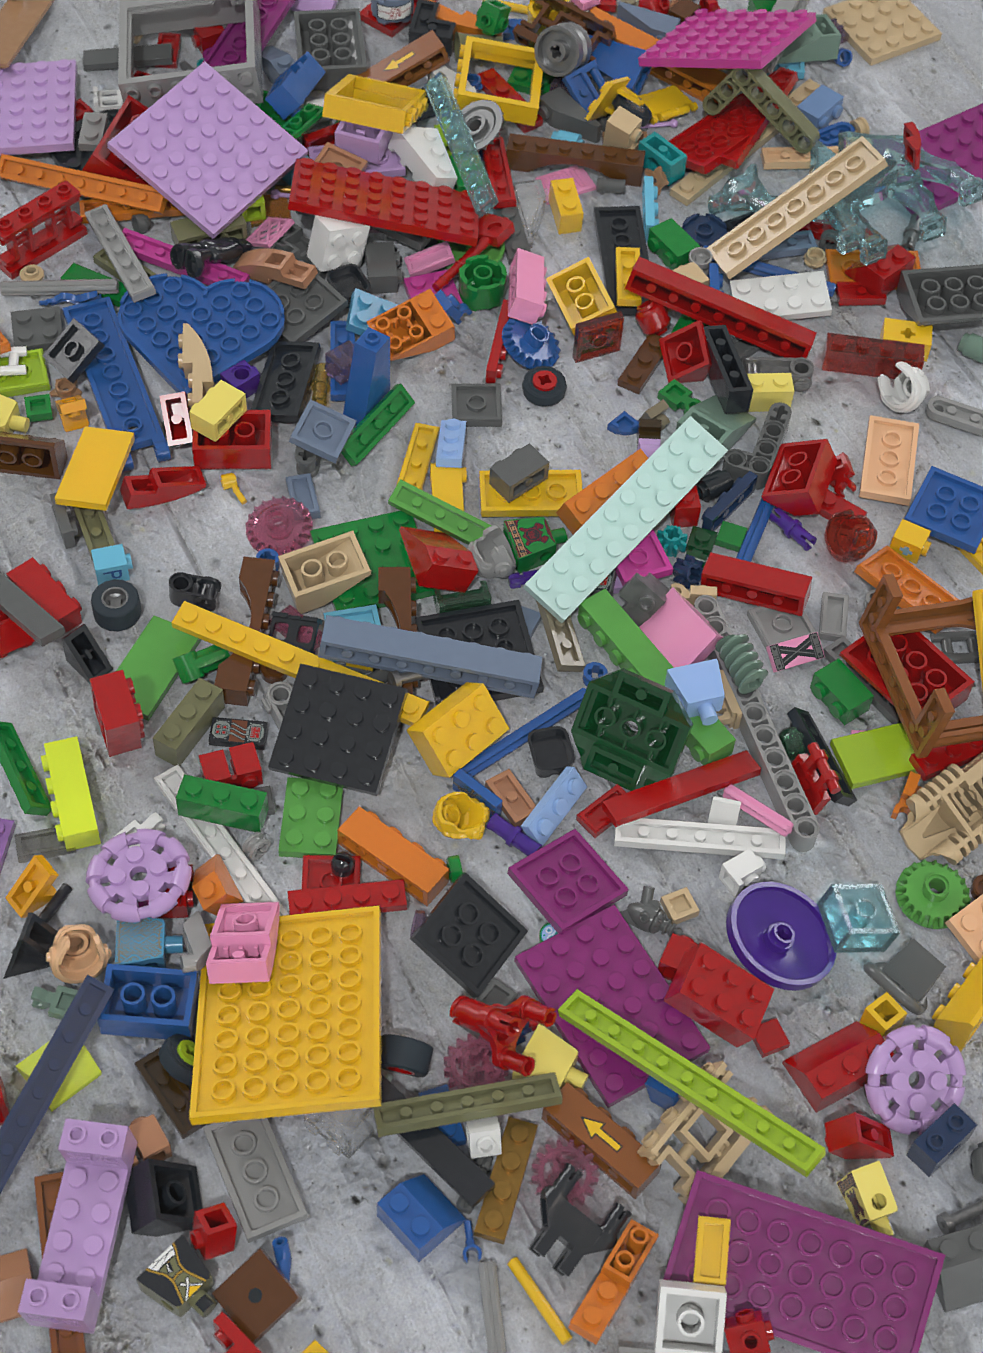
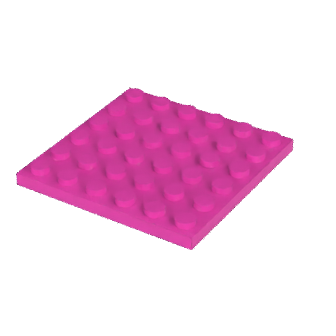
M698 9L695 11V15L687 17L683 23L677 25L673 31L667 33L664 38L658 40L654 46L648 48L644 54L638 57L639 66L762 69L816 22V12H807L805 9L795 12H787L786 9L774 12H767L766 9H759L754 12H747L746 9H738L734 12H727V9H718L714 12H708L707 9Z

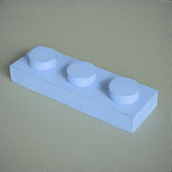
M458 419L441 420L436 467L462 468L466 421H459Z
M565 767L521 825L526 835L542 846L587 788L575 767Z

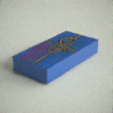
M459 769L453 774V790L465 792L469 797L483 802L490 810V818L495 813L501 816L502 799L464 770Z

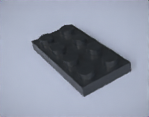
M277 341L269 350L251 410H271V421L298 423L302 416L321 352L320 343Z

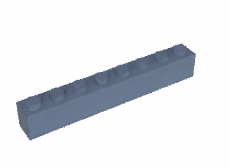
M326 615L318 655L320 658L387 671L397 670L399 673L414 672L422 675L424 678L463 685L466 682L484 683L487 690L528 698L535 697L540 681L542 656H536L531 653H521L500 647L480 645L475 642L469 643L449 637H438L423 632H412L396 627H386L366 621L360 622Z

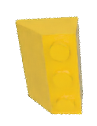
M983 956L977 964L970 963L962 975L965 978L963 984L956 983L947 996L950 999L949 1003L946 1006L941 1003L932 1016V1019L935 1020L933 1027L950 1037V1043L952 1046H957L960 1052L983 1022Z

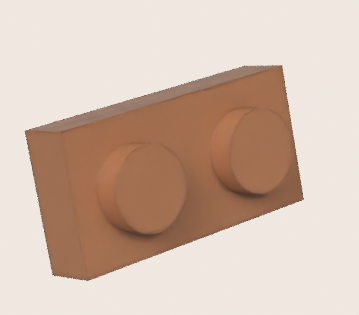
M510 769L485 781V787L502 799V811L511 824L515 827L522 825L536 805Z

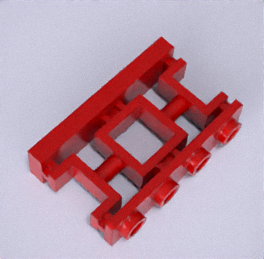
M65 180L0 218V245H6L7 251L0 254V270L11 280L18 277L21 269L25 266L38 265L88 234L87 227L81 223L83 218L75 211L71 212L70 206L80 201L79 197L81 195L77 188ZM45 222V228L33 234L32 229Z

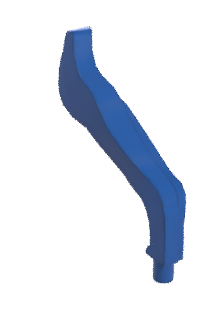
M97 291L80 295L63 292L51 299L39 301V305L52 306L61 303L76 305L101 299L102 297L101 294H97Z

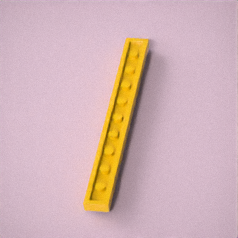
M186 601L182 603L171 622L172 627L295 679L301 663L380 682ZM407 693L399 722L412 726L426 714L429 708V701Z

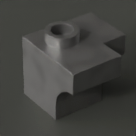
M650 572L645 577L636 573L619 590L618 595L626 601L622 608L639 627L666 602V594L669 592V588Z

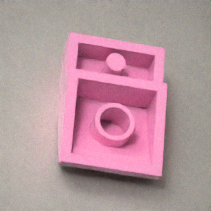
M672 587L666 594V602L639 628L674 668L703 662L715 649L717 642L723 637L692 604Z
M279 902L221 904L210 935L212 947L206 962L209 984L269 982L277 945L280 913Z

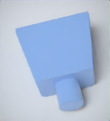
M712 659L667 669L664 685L675 691L688 716H700L702 724L706 726L717 722L718 716L716 712L722 709L725 697L718 660Z

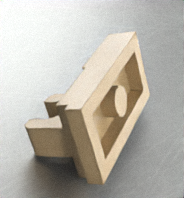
M720 670L725 697L722 709L716 713L723 714L718 716L723 725L738 729L743 713L724 671Z

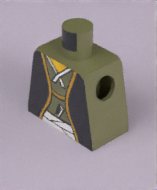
M183 1235L136 1278L138 1287L144 1294L178 1317L184 1316L193 1308L202 1318H205L217 1305L207 1294L214 1285L212 1276Z

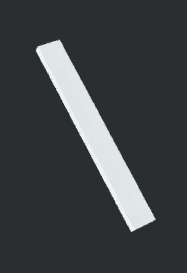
M178 764L154 777L155 784L177 814L175 798L185 774ZM179 816L210 859L216 854L221 856L244 900L242 903L279 902L223 825ZM279 902V916L289 915L285 908L282 906V904Z

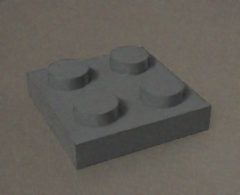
M60 306L11 312L14 347L26 346L27 351L43 348V351H47L63 332Z

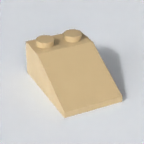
M354 531L278 556L282 575L299 615L325 606L371 574Z

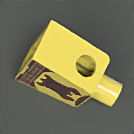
M880 1160L852 1170L837 1182L838 1188L857 1225L863 1227L871 1225L874 1231L889 1236L895 1235L888 1217L897 1212L898 1208Z

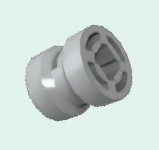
M694 248L689 253V263L694 262L707 276L709 263H712L713 255L707 248Z

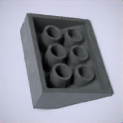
M359 8L294 11L297 60L308 51L326 71L312 91L325 90L334 86L348 74L358 75L367 71Z
M983 264L901 271L896 292L902 309L918 326L983 321Z

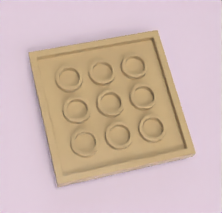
M845 0L823 8L822 14L828 15L841 36L870 66L939 41L942 36L940 30L910 0Z

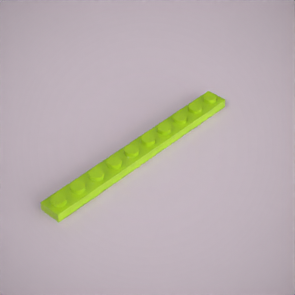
M578 989L558 1009L559 1017L806 1178L826 1155L825 1147Z

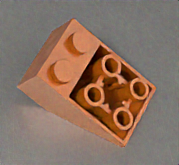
M431 289L366 322L370 328L390 337V361L435 351L455 340V327Z

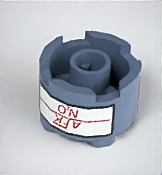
M371 0V11L381 24L400 21L408 22L411 19L414 0Z

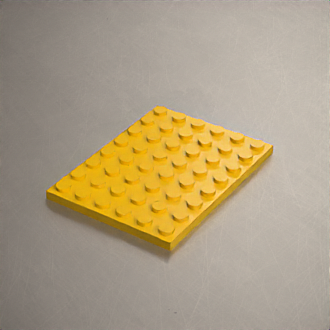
M379 906L279 916L276 952L269 982L209 984L206 965L201 969L189 1114L192 1125L381 1106V911ZM214 923L205 924L209 938Z

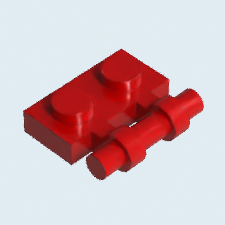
M813 742L807 746L811 755L798 754L791 764L814 815H817L831 800L827 788L831 794H836L841 790V787L838 783L839 777L836 771L831 770L827 762L828 756L826 752L820 749L817 742ZM816 768H818V770H819L820 773H821V776H820V777H819V775H818V773H817V771H816Z

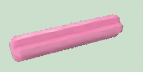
M732 784L724 788L723 798L740 801V809L778 834L786 837L793 831L794 824L790 820Z

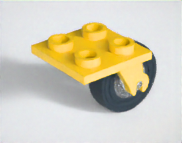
M627 76L607 81L601 87V95L589 105V113L585 119L590 121L606 116L608 113L612 115L621 106L642 119L641 127H644L650 121L652 112L644 104L646 101L641 96L626 87L630 81V78Z

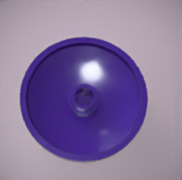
M766 881L748 886L731 903L726 917L727 936L739 961L755 977L779 989L799 991L815 986L830 972L837 954L834 930L822 909L806 894L783 883Z

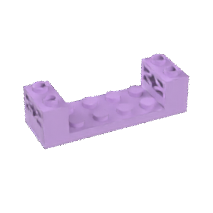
M65 1119L58 1150L65 1159L66 1164L38 1279H26L18 1313L31 1326L94 1334L137 1147V1141L128 1126Z

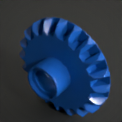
M512 318L506 322L502 329V341L507 352L516 362L526 368L533 369L538 366L552 367L558 360V354L561 350L558 347L559 341L554 339L555 333L550 332L549 326H544L542 320L529 324Z

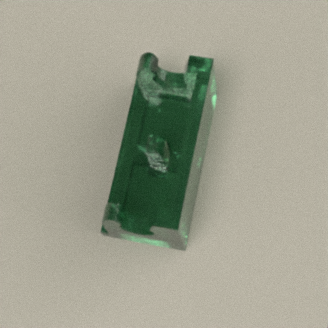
M480 581L481 586L479 589L468 590L465 593L457 592L441 595L440 589H434L433 602L436 613L490 605L492 597L487 582Z

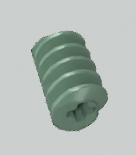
M732 634L720 639L715 645V649L719 652L720 658L724 661V665L729 670V674L734 679L741 694H748L761 686L763 680L768 676V671L762 669L764 663L761 660H757L759 655L756 651H753V644L747 643L749 641L748 635Z

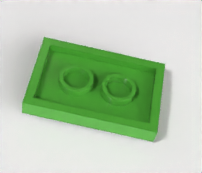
M287 777L278 850L280 857L303 858V855H335L337 853V829L340 826L344 788L304 778Z

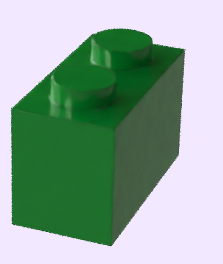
M672 218L649 228L648 248L671 270L688 264L691 250L700 247Z
M839 658L815 672L810 685L813 695L821 700L829 708L832 716L839 719L844 726L869 711L874 697Z

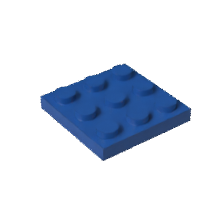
M931 466L904 520L930 530V536L975 554L983 538V486Z

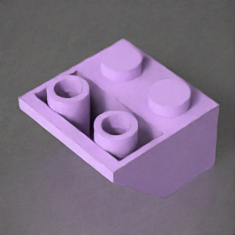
M340 121L335 131V146L368 162L379 164L393 132Z

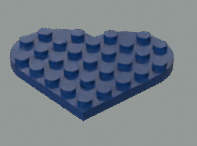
M167 273L149 276L156 294L134 303L126 291L120 300L121 305L117 313L120 330L125 339L177 393L185 391L187 395L192 393V388H189L188 379H185L184 369H179L178 354L183 353V349H179L178 334H183V323H188L202 340L210 359L214 383L221 380L220 373L242 360L248 363L269 350L279 340L285 326L283 304L271 288L254 280L238 282L235 281V278L221 280L206 287L200 281L183 274L181 277L168 276Z

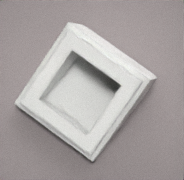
M713 796L708 823L736 825L741 802Z

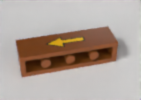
M431 30L357 76L409 86L450 60L444 45L434 31Z
M567 1082L560 1089L562 1104L543 1107L542 1120L636 1200L659 1174L662 1163L651 1166L647 1162V1157H641L637 1153L642 1144L636 1140L634 1133L625 1126L620 1127L612 1120L611 1114L605 1108L595 1106L581 1088H574Z

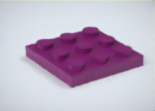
M576 829L571 830L508 868L507 872L556 932L560 934L627 896L629 891L626 885Z

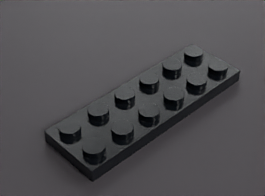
M640 206L594 207L593 217L605 289L619 316L636 315L638 310L635 306H617L615 251L616 247L640 248V257L649 260ZM642 297L641 304L649 299Z

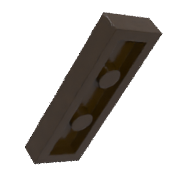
M160 1048L135 1062V1068L181 1138L185 1139L207 1124H191L189 1119L191 1091L186 1084L173 1078L164 1069L159 1059Z

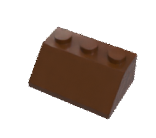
M0 432L1 473L61 480L68 457L64 440Z

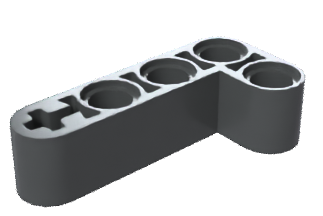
M778 402L770 407L753 453L740 449H730L727 451L722 470H727L730 473L733 482L738 477H743L751 471L758 475L755 489L765 488L780 445L783 444L788 431L792 410L787 404Z

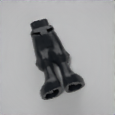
M236 237L202 239L197 243L184 242L172 247L170 259L176 269L185 267L188 276L197 278L204 271V262L220 263L235 260L241 257L243 253L252 250V244L244 238L238 239Z

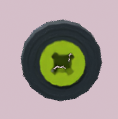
M174 1034L162 1044L159 1051L160 1062L173 1078L184 1084L192 1085L195 1040L183 1034Z

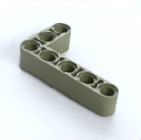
M733 69L703 100L702 106L704 111L710 115H716L742 91L798 152L808 153L820 139L818 129L762 69ZM742 70L746 71L748 76L744 75ZM727 84L732 86L733 90L729 89ZM757 86L762 88L763 92H760ZM713 98L718 101V104L713 101ZM773 103H775L779 107V109H776L773 106ZM788 120H791L795 126L791 125ZM804 137H807L810 142H807Z

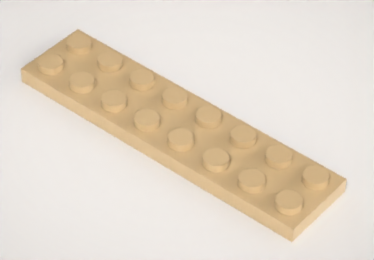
M861 136L707 247L713 255L712 259L730 280L888 166L886 159Z

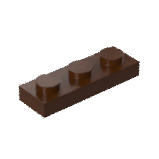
M656 334L646 337L619 377L617 386L638 395L641 393L663 360L659 339L663 337Z

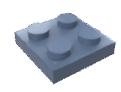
M310 399L290 436L289 442L336 464L355 427L356 420Z

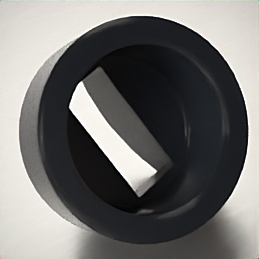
M339 852L334 855L331 860L333 874L338 877H347L354 871V860L349 853Z

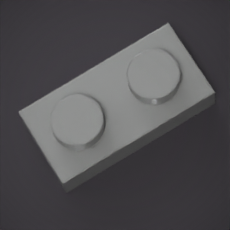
M84 112L78 142L79 151L95 150L107 130V113Z

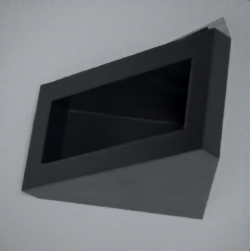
M29 912L3 979L50 967L49 962L46 961V953L52 947L54 937L58 931L36 914Z

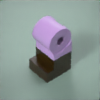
M639 419L637 450L641 448L648 458L661 446L662 420Z

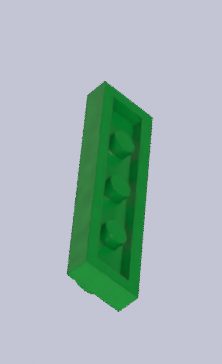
M402 383L396 384L353 429L341 452L351 466L357 465L415 404V401Z
M0 721V764L15 792L24 814L47 816L52 811L51 804L12 723Z

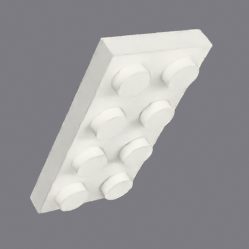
M824 271L731 280L729 283L731 296L787 320L830 316L832 313Z

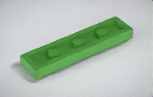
M401 479L388 500L389 505L467 545L471 541L482 537L483 531L492 526Z

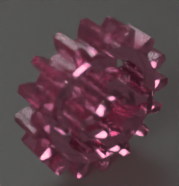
M471 1033L467 1034L466 1042L457 1038L456 1048L449 1046L447 1051L449 1056L444 1057L443 1065L446 1066L444 1068V1077L450 1078L448 1081L449 1088L458 1086V1089L502 1082L505 1081L504 1077L509 1074V1070L495 1069L494 1065L490 1063L489 1058L492 1057L490 1043L484 1041L480 1034L478 1039H473ZM456 1064H458V1068L463 1071L462 1076L459 1075L456 1069Z
M559 1139L554 1149L547 1143L544 1148L546 1154L544 1155L539 1152L536 1154V1159L540 1164H532L531 1171L538 1173V1175L531 1177V1184H539L535 1194L537 1196L540 1195L544 1186H552L559 1176L560 1169L563 1170L565 1164L569 1163L576 1168L575 1171L579 1170L582 1173L585 1170L586 1178L582 1187H580L579 1181L575 1184L567 1196L568 1202L573 1205V1201H577L581 1206L584 1205L585 1199L583 1195L592 1197L594 1194L593 1189L589 1185L598 1184V1178L592 1176V1174L598 1172V1165H590L594 1155L588 1154L585 1156L583 1154L585 1149L583 1144L578 1149L573 1148V1140H570L567 1146H563ZM562 1155H569L574 1157V1159L563 1158ZM549 1162L552 1173L544 1179L543 1171Z

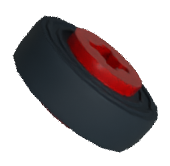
M538 366L530 369L525 374L522 382L523 394L526 399L534 405L543 407L559 403L564 398L567 387L563 374L557 369L548 366Z

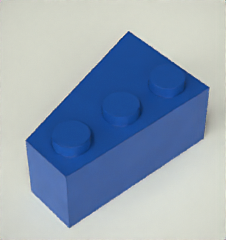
M307 51L275 79L265 100L283 120L289 115L293 117L302 109L301 106L305 103L304 100L326 71Z

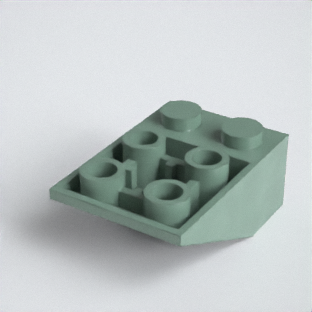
M816 15V22L784 49L777 64L807 63L809 61L826 62L831 59H837L841 34L828 15Z
M714 395L692 406L677 422L676 430L691 416L729 451L757 418L747 412L725 414L718 396Z

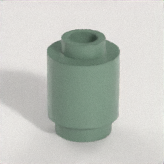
M965 333L959 343L958 351L962 352L963 356L983 364V337L975 333Z

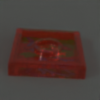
M621 311L576 323L572 355L575 363L620 351L624 316Z

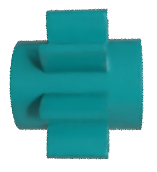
M667 525L664 531H657V538L667 556L676 557L679 551H686L688 535L683 534L679 526Z

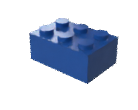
M107 964L104 984L112 987L114 991L97 1020L101 1034L167 1039L174 1034H183L192 1038L200 988L198 971L183 973L181 969Z

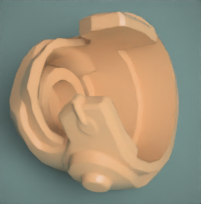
M86 924L65 925L56 933L53 945L49 948V952L46 953V961L49 962L52 973L56 978L65 983L78 984L83 983L87 974L93 978L100 975L106 968L112 953L107 944L102 943L99 934H96L93 927Z

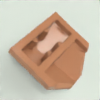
M27 1248L0 1256V1323L22 1317L18 1313L25 1281L26 1279L34 1280Z

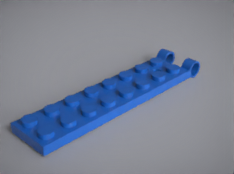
M110 297L62 308L67 326L74 318L105 345L84 370L105 428L133 432L135 441L131 451L153 445L158 463L171 460L169 446L165 440L127 340L120 330L118 317ZM130 453L122 472L134 469Z

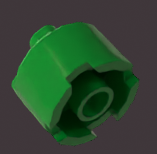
M475 255L467 258L465 264L459 269V295L463 303L468 305L471 311L491 309L502 305L506 295L507 271L502 261L496 262L488 259L489 255Z

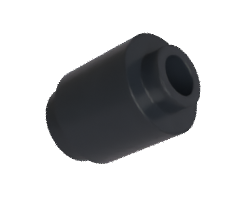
M716 470L705 475L696 484L699 499L704 502H710L720 497L723 492H728L734 484L730 473L727 470Z

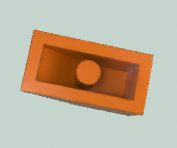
M216 854L195 870L192 888L204 911L217 916L221 904H236L244 901L219 854Z

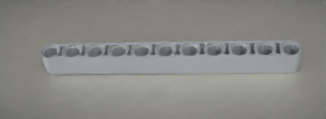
M709 595L699 596L695 600L694 607L722 637L732 635L717 600ZM714 649L708 656V659L718 660L719 669L724 671L743 713L739 729L751 756L761 767L760 776L777 813L794 824L793 831L787 835L789 842L797 851H810L815 845L820 829L819 824L757 689L748 694H741L734 679L730 676L729 670L724 665V661L720 658L719 652ZM800 832L806 833L809 836L802 835Z

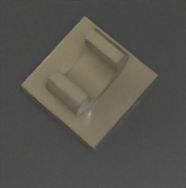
M663 399L646 410L640 419L662 420V431L670 423V420L664 414L669 406Z

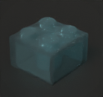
M831 884L817 903L834 953L885 952L900 934L882 884Z

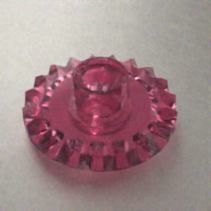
M272 496L269 501L262 500V504L258 507L254 506V511L248 514V521L245 523L247 539L257 552L270 548L277 551L279 556L301 549L308 542L311 536L310 531L313 530V521L308 508L293 497L288 499L285 496L281 498Z

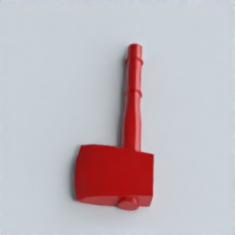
M489 213L479 217L476 247H470L458 261H455L453 266L442 276H439V279L432 284L433 289L438 292L444 286H447L459 273V269L465 264L467 258L481 254L489 245L499 247L515 232L513 221L507 217H500Z

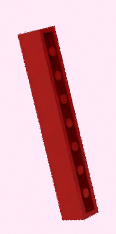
M640 256L625 286V289L693 319L701 320L707 325H726L729 334L784 358H807L817 334L815 331Z

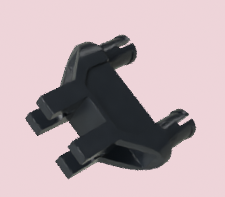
M566 1163L552 1186H544L541 1190L540 1213L542 1228L528 1249L537 1257H540V1255L545 1257L556 1240L560 1241L566 1247L552 1269L561 1276L566 1275L569 1277L584 1255L614 1248L618 1240L617 1234L628 1218L631 1217L632 1213L628 1209L624 1210L625 1207L615 1202L602 1224L594 1223L568 1202V1194L583 1174L579 1170L575 1171L576 1168L573 1165Z

